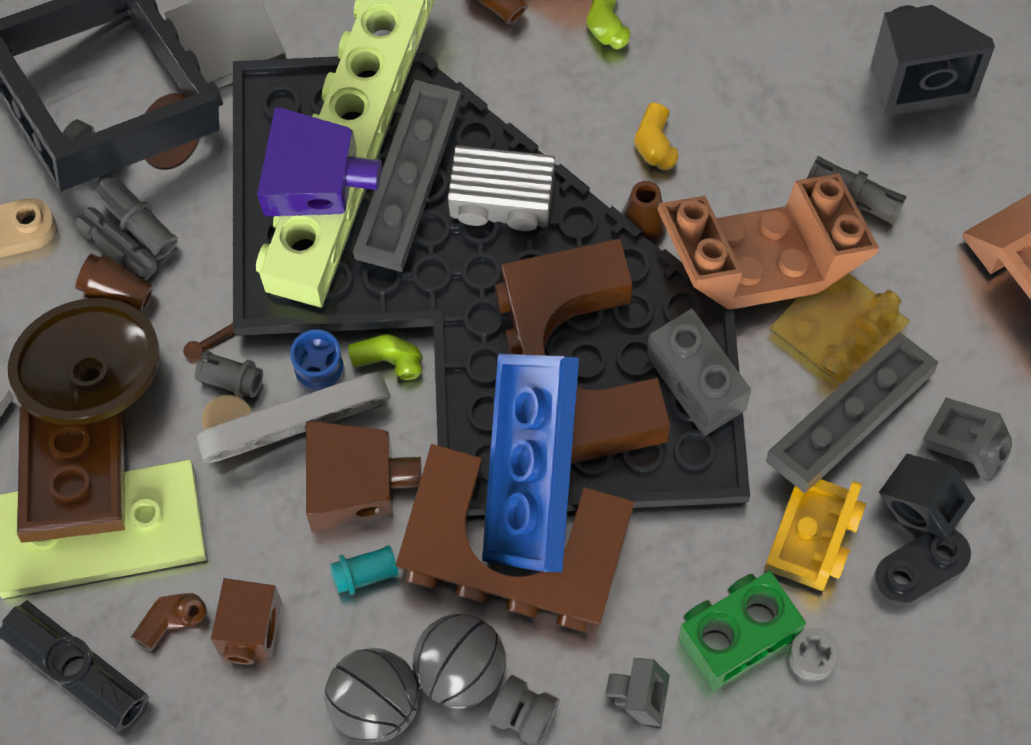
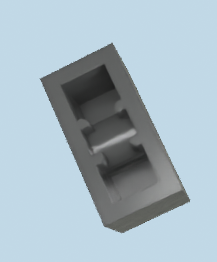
M693 309L688 310L649 334L647 358L703 436L708 435L746 411L751 388Z

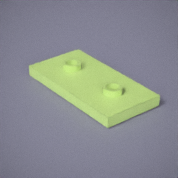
M185 460L125 471V530L21 543L17 535L18 491L0 494V597L4 599L207 561L192 461Z

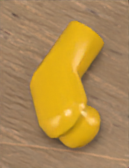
M652 102L648 104L635 134V147L651 166L656 165L660 170L666 171L676 164L679 154L678 150L670 145V141L662 132L670 115L669 109L662 104Z

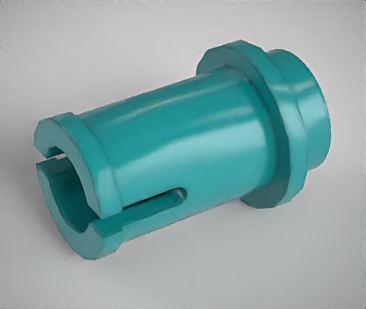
M390 545L348 559L344 555L338 556L339 561L330 563L332 578L338 594L348 591L351 596L355 594L356 588L399 576L398 568L395 566L396 560Z

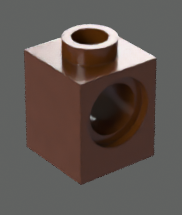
M223 578L211 640L218 653L223 654V659L244 665L254 664L255 658L270 660L281 605V598L275 585Z

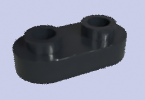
M955 529L948 539L926 532L889 554L880 561L873 576V589L876 596L887 606L898 609L908 608L953 582L964 573L970 562L971 549L967 539ZM946 545L951 548L954 556L948 559L943 558L937 553L936 547ZM893 572H906L911 582L908 584L897 583L893 578Z

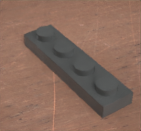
M414 79L381 171L379 188L374 191L353 250L355 260L399 272L403 271L462 101L460 91Z
M901 332L897 333L768 451L766 462L802 492L806 493L935 373L938 361Z

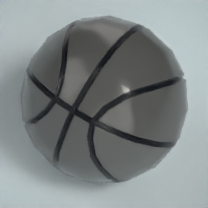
M451 614L434 621L422 632L413 652L412 669L418 686L428 698L445 707L465 709L478 705L497 690L506 669V651L501 637L491 625L473 615Z
M368 648L349 653L332 669L326 682L325 703L331 720L344 735L360 742L377 743L395 738L409 726L418 710L420 690L413 670L402 657L385 649Z

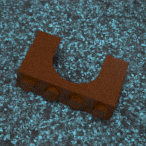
M621 239L502 264V283L494 284L500 313L510 312L513 329L506 330L510 354L545 356L544 350L549 337L566 320L585 313L631 304L633 284ZM658 378L603 390H587L577 387L571 464L667 443L670 422Z
M431 444L395 565L399 569L406 570L404 580L432 589L435 588L437 580L457 585L455 595L485 603L487 594L507 599L506 610L536 618L538 609L559 614L556 622L557 625L585 633L589 623L599 626L607 603L634 501L584 487L570 537L564 549L562 573L541 571L533 575L521 577L503 575L488 568L477 558L470 547L467 537V517L482 468V458Z

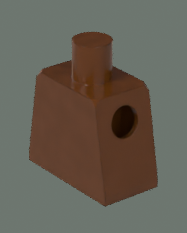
M314 421L306 422V516L311 531L388 517L393 514V488L419 487L422 476L421 456L392 458L389 432L373 428Z

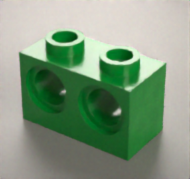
M771 570L758 578L753 573L740 578L727 589L729 593L727 597L714 605L709 600L703 601L683 616L685 622L681 624L679 640L713 691L793 642L796 636L804 630L806 621ZM757 603L764 604L772 610L774 618L768 622H758L748 614L747 608ZM718 630L728 636L731 644L725 649H713L704 642L702 636L708 631Z

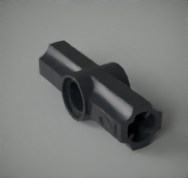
M28 600L19 606H14L2 620L0 639L53 680L63 692L72 695L117 732L120 733L124 728L130 726L143 711V707L149 698L146 692L94 653L82 639L71 635ZM75 656L84 657V664L76 674L70 676L61 675L62 667L69 658Z

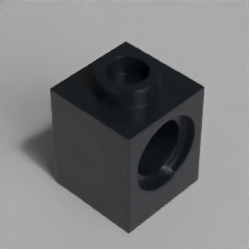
M908 453L879 491V494L900 524L947 539L975 500V497L954 466Z

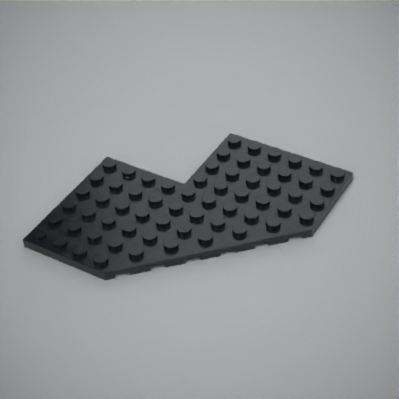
M424 52L415 54L397 104H406L414 79L460 91L462 101L403 271L399 272L355 260L353 250L375 191L366 189L323 307H316L265 292L260 273L256 271V263L262 245L264 243H271L276 228H273L274 216L263 215L257 193L275 107L283 108L311 117L313 114L320 115L324 104L322 90L325 79L329 72L336 73L340 59L338 56L233 61V330L236 336L302 333L319 329L323 331L434 326L438 446L482 458L483 464L468 516L485 515L498 355L510 354L506 330L513 329L510 312L500 313L494 284L502 283V264L621 239L633 284L631 304L585 313L566 320L551 334L544 352L545 356L579 358L577 387L582 389L603 390L658 378L670 422L669 438L667 443L571 464L567 511H577L584 487L634 501L633 508L749 502L750 488L743 413L708 435L703 436L647 358L649 334L688 310L693 309L739 372L734 309L728 310L694 288L680 260L666 249L662 251L642 235V229L615 207L611 206L609 208L590 192L588 185L561 163L559 165L555 164L548 227L542 228L538 225L534 230L520 231L500 221L492 222L488 220L484 225L473 226L462 223L458 218L451 217L448 196L456 145L534 154L543 153L539 151V146L513 124L510 122L506 124L490 111L488 104L460 81L456 83L438 68V63ZM367 70L359 73L357 76L369 78L377 72ZM348 112L344 114L341 118L345 120H354L361 115V113ZM394 112L377 160L382 162V169L398 127L401 113ZM302 239L294 243L291 248L297 251L306 250L314 244V241Z

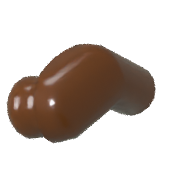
M180 593L159 597L133 632L131 638L142 647L153 651L166 630L191 627L201 622L206 615L205 602L194 593Z

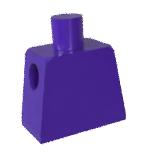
M275 107L257 193L263 215L272 217L342 214L347 208L350 187L378 190L382 162L377 159L356 157L357 148L354 132L349 127Z

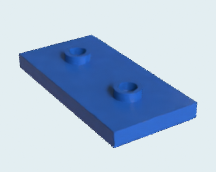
M519 354L498 355L482 561L543 572L562 573L579 358Z

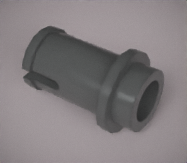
M209 351L202 353V359L207 360V362L201 359L198 360L195 369L196 381L234 391V395L241 399L247 396L253 398L257 395L263 380V370L257 368L254 361L246 360L244 363L215 355Z

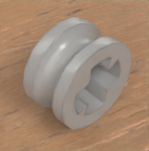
M817 628L806 629L799 633L792 643L789 652L790 666L795 674L802 679L809 681L822 680L830 675L838 661V644L833 636L825 630ZM809 643H815L820 653H827L828 660L822 658L819 666H810L809 657L800 656L799 649L805 652Z

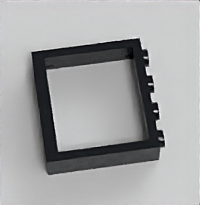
M52 0L0 19V97L60 192L219 131V106L223 105L219 89L214 82L207 83L201 74L200 65L195 54L191 50L185 51L179 42V36L173 22L170 19L164 20L158 12L156 0ZM130 15L186 98L68 143L13 56Z

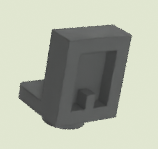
M947 397L923 438L928 449L973 463L979 476L989 480L993 477L997 467L1007 461L1012 448L1011 436L1000 413Z

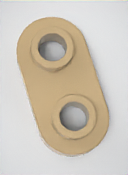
M26 198L0 204V258L40 249L53 239L56 233V220L45 202L35 198ZM35 216L31 223L21 224L25 217Z

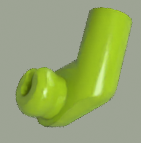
M593 0L587 15V28L603 45L609 44L614 49L623 48L628 43L631 33L630 29L622 25L621 19L613 12L617 0Z
M384 334L349 344L348 353L351 363L355 368L386 361L395 365V373L402 380L415 379L422 372L420 362L423 361V356L418 347L393 335Z

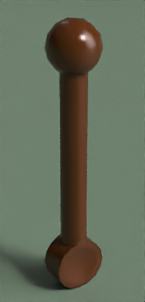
M233 323L200 343L197 341L188 342L183 349L185 357L190 361L201 359L204 351L234 334Z

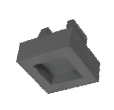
M634 658L631 676L616 673L609 674L605 695L615 697L614 703L625 706V710L641 725L662 726L670 675L654 659Z

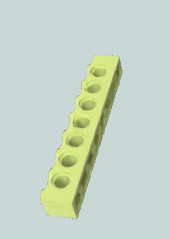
M435 0L355 1L353 16L356 18L352 31H345L341 37L338 48L339 65L336 73L329 72L325 79L322 90L324 104L320 115L313 114L312 117L352 129L357 148L356 157L377 159ZM379 30L392 31L386 36L373 35ZM367 70L377 72L369 78L357 76L359 73ZM348 112L361 113V115L354 120H345L341 118L344 114ZM350 187L347 208L342 214L274 216L273 228H276L272 241L270 244L264 243L262 245L256 263V271L260 273L265 292L316 307H323L366 189ZM302 239L314 241V244L306 250L297 251L291 248L294 243Z

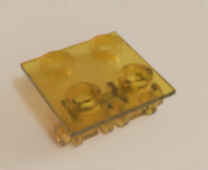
M848 273L818 294L798 297L769 330L838 385H841L897 333L902 332L910 323V320L899 312L898 307L902 301L896 293L886 290L883 294H875Z

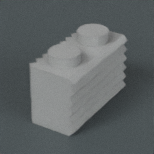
M456 145L448 196L450 216L458 218L464 224L473 226L484 225L490 220L492 222L500 221L504 224L507 223L509 227L520 231H531L536 229L538 225L542 228L548 227L555 177V156Z

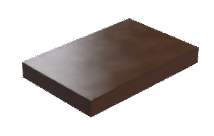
M23 406L20 407L17 535L20 542L26 543L125 530L124 410L114 416L94 423L61 425L39 419L25 410Z

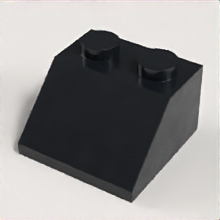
M905 5L891 12H885L871 62L884 110L890 111L977 96L995 48L993 39L934 5L921 7Z

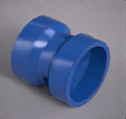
M320 329L309 330L301 333L294 340L290 348V359L297 381L305 391L313 393L342 382L345 376V366L341 357L340 346L333 335ZM311 368L319 369L320 371H313Z

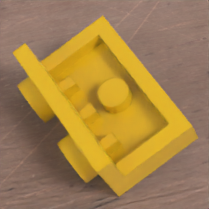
M820 479L806 493L794 486L764 570H771L774 574L822 592L829 576L839 579L850 549L840 546L846 529L853 532L857 531L867 504L857 500L862 484L852 480L850 488L846 489Z

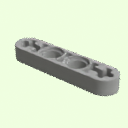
M369 373L213 426L199 433L195 439L203 461L205 463L217 462L305 432L306 422L331 423L377 407L389 400L391 396L382 373Z

